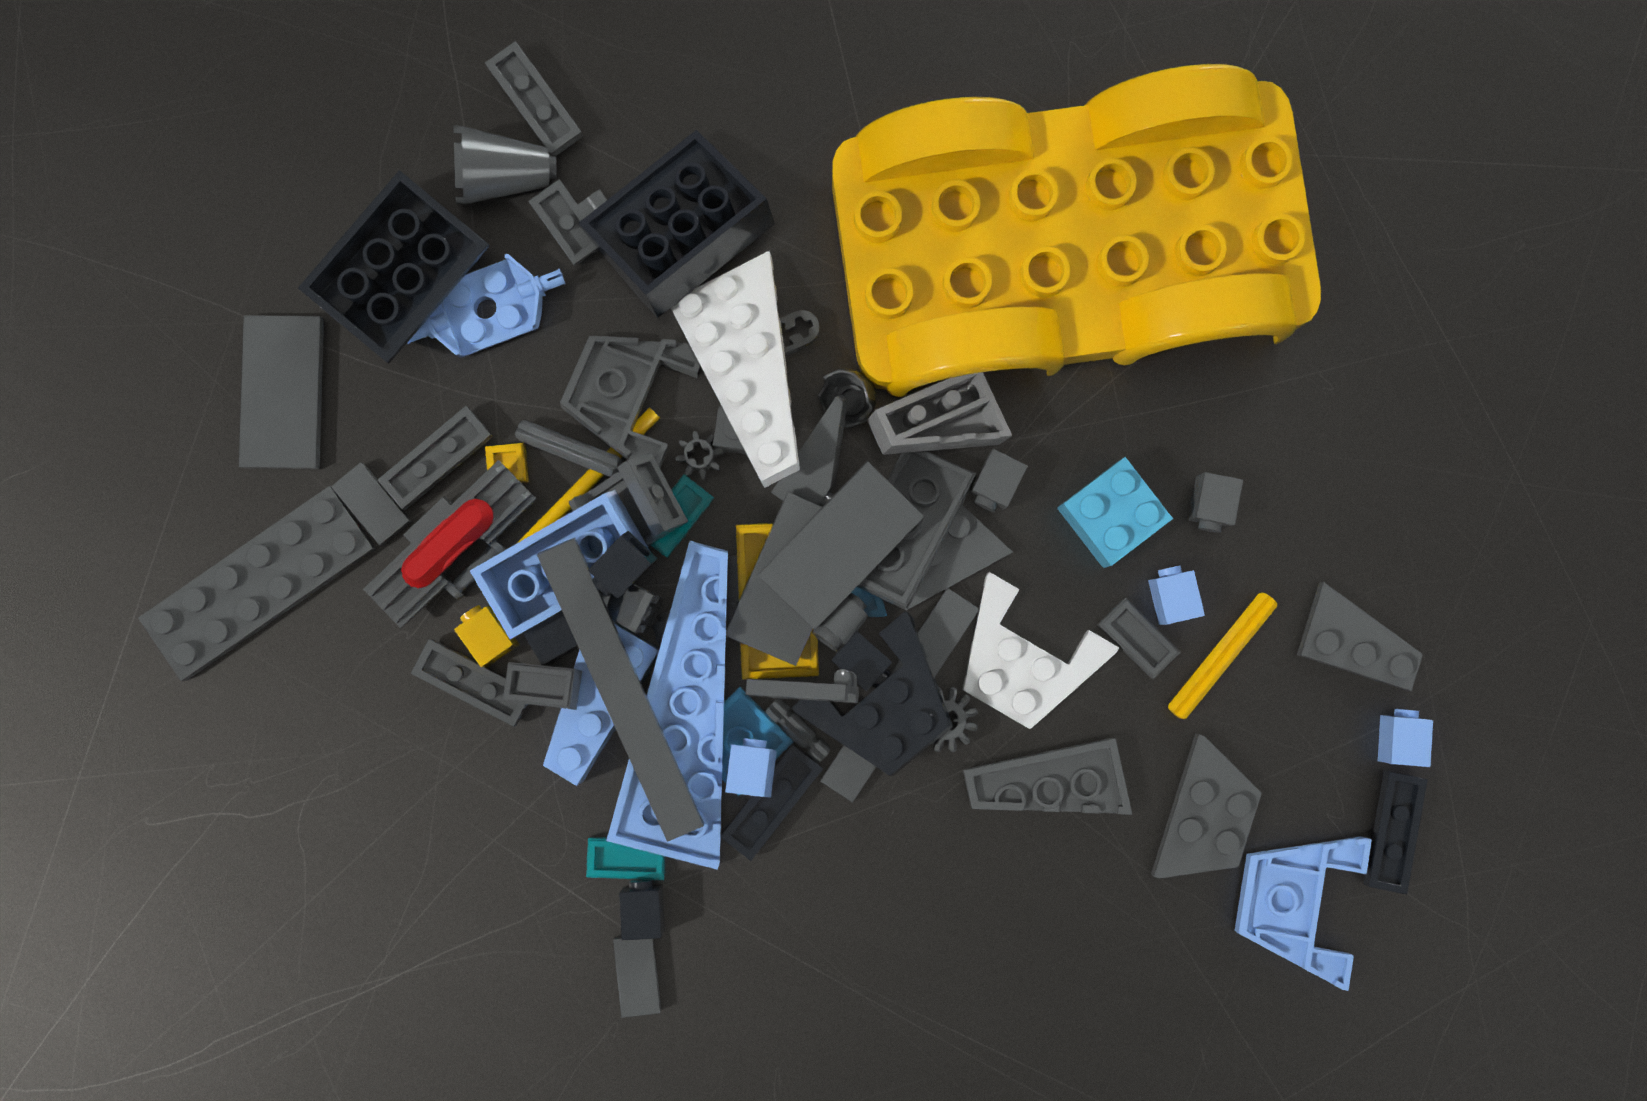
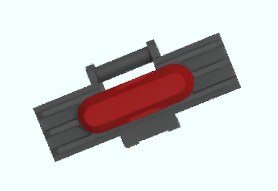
M498 460L454 503L447 497H442L403 534L411 544L363 590L399 628H403L444 588L454 598L460 600L465 596L463 591L475 581L470 570L507 550L497 537L537 499ZM480 539L484 540L489 546L452 580L446 572L453 565V561L473 543Z

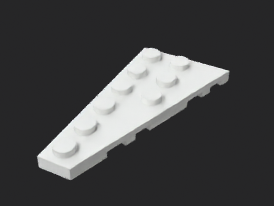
M770 251L695 288L671 307L764 488L800 470L791 412V397L787 382L781 321L777 306V291L774 283V268Z

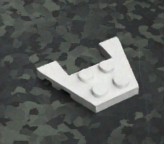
M988 572L984 580V589L977 614V623L962 690L1031 729L1115 655L1119 647L1087 630L1068 664L1000 625L1019 589Z

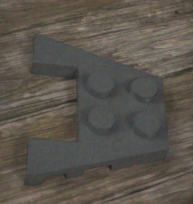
M589 335L560 401V405L563 410L625 459L630 460L652 453L659 468H661L668 451V444L633 432V428L661 365L698 378L702 367L689 343H676V340L662 339L661 342L639 341V338Z

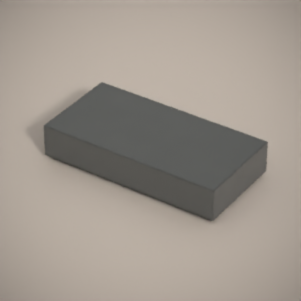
M362 462L331 486L380 546H384L412 522L378 482L374 474Z
M1126 597L1097 624L1151 679H1154L1181 652Z
M508 662L502 701L577 710L582 670Z
M621 936L614 937L613 943L621 1018L659 1014L661 1012L654 939L622 941Z

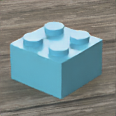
M1126 457L1117 461L1057 507L1103 568L1115 564L1173 519Z

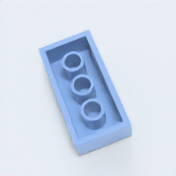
M612 490L473 568L470 572L509 639H512L562 610L537 557L539 552L576 538L590 568L627 531L635 536L648 550L649 548L616 490Z

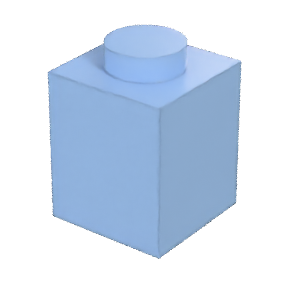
M1181 565L1157 570L1159 578L1148 580L1159 625H1167L1205 616L1194 570L1182 572Z
M1394 709V716L1380 715L1378 761L1397 765L1430 767L1433 720L1419 718V711Z
M744 738L743 746L731 745L725 792L771 798L777 751L766 749L767 741Z

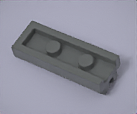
M839 669L834 675V684L747 679L746 695L766 698L858 703L859 687H857V675L853 671Z

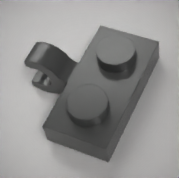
M559 179L528 201L574 266L599 250L578 223L607 201L600 189L577 204Z

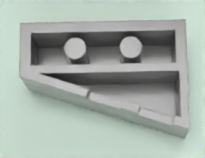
M983 372L946 379L875 410L867 419L883 455L1000 445L1012 436Z

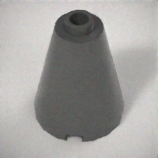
M453 125L454 134H462V143L454 142L455 188H463V196H456V204L464 205L549 187V179H556V156H549L547 147L465 126Z

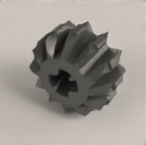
M939 687L947 711L950 712L952 710L955 717H951V720L955 722L952 728L934 742L933 749L940 752L944 740H947L949 750L955 752L957 751V745L954 738L958 737L961 742L967 745L970 743V739L962 733L964 729L977 731L978 725L966 722V718L976 716L978 711L976 708L962 709L971 699L968 695H963L955 703L957 689L950 687L947 698L944 699L943 691Z

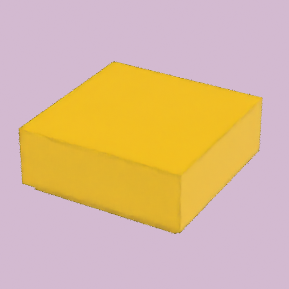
M526 444L485 446L487 470L500 460L521 483L529 482Z

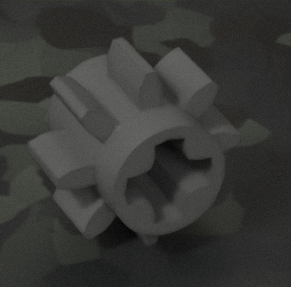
M693 431L694 440L689 443L682 440L679 441V444L684 449V455H679L675 459L678 463H688L684 473L687 477L692 475L695 470L700 473L703 480H706V471L710 468L720 471L719 465L715 462V457L723 455L724 451L720 448L712 449L714 435L711 434L705 441L700 439L697 431ZM697 447H702L706 453L710 452V455L704 457V464L698 465L695 459H690V456L696 454Z

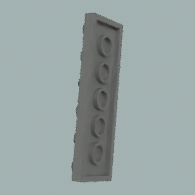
M328 486L138 617V619L180 681H187L374 552L376 547L350 509L332 487Z

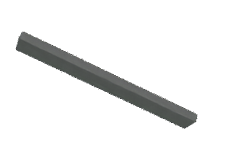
M576 538L539 552L537 557L667 842L703 827L700 813L599 589L592 582L593 576L588 571L589 567Z

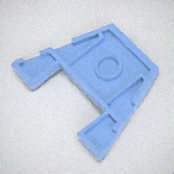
M1360 836L1248 853L1246 855L1234 931L1336 987L1349 991L1354 956L1347 952L1314 947L1326 868L1367 874L1372 839Z

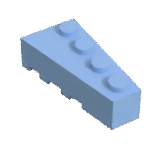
M613 620L641 685H643L656 663L660 648ZM580 649L573 668L582 670L577 710L561 708L543 764L544 767L576 786L584 782L616 729Z

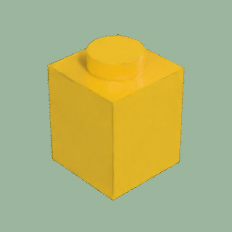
M477 605L460 617L463 623L454 629L480 667L491 666L520 645L515 637L509 639L492 608L487 606L482 609L480 605Z

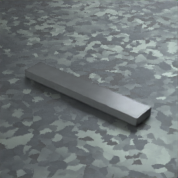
M949 588L944 591L917 632L920 643L923 644L926 659L933 678H935L979 611L978 607ZM900 660L892 670V674L903 666ZM843 745L820 781L853 803L876 766Z

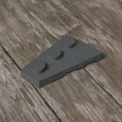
M962 505L908 609L1013 553V551Z
M1319 582L1297 655L1403 690L1412 691L1423 654L1325 582Z

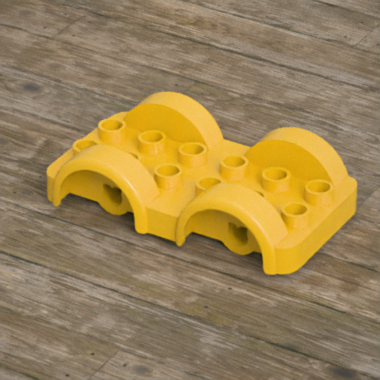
M1200 64L1164 69L1116 84L1095 95L1084 106L1027 113L1022 106L1012 101L993 97H959L921 103L894 111L869 123L855 137L843 141L836 150L833 159L832 190L857 362L860 372L873 383L876 389L887 390L892 396H905L908 391L935 381L988 371L1037 368L1046 370L1047 376H1052L1067 364L1113 358L1114 362L1118 364L1130 365L1145 356L1157 352L1223 338L1272 335L1274 344H1278L1289 338L1295 330L1309 322L1317 313L1320 305V279L1293 111L1289 99L1284 91L1273 82L1257 81L1252 72L1238 66Z

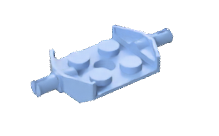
M506 254V260L466 274L407 344L427 336L432 339L437 338L456 356L462 358L539 328L542 316L543 296H546L545 291L566 284L562 272L559 268L538 277L537 275L534 277L509 254ZM488 299L495 301L497 307L495 314L488 319L480 318L477 314L478 305Z

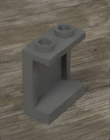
M652 453L625 461L617 467L619 472L588 493L574 497L569 501L572 511H575L602 494L616 490L648 547L688 522Z

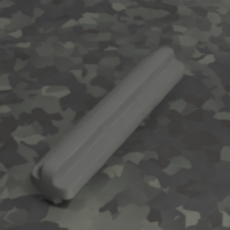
M522 420L515 432V437L523 443L609 477L619 472L617 467L622 464V460L614 454L527 420Z

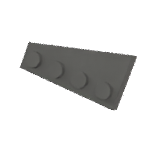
M1113 737L963 769L972 809L1132 815L1116 738Z

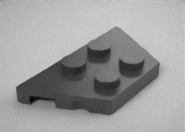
M1195 733L1151 872L1153 877L1160 879L1239 867L1262 793L1205 736Z

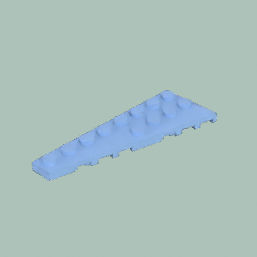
M689 541L647 692V698L700 813L704 826L667 842L629 759L606 841L718 870L721 834L728 551Z

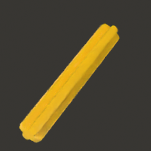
M1259 593L1177 693L1168 705L1169 710L1180 719H1186L1277 608V602L1266 593Z

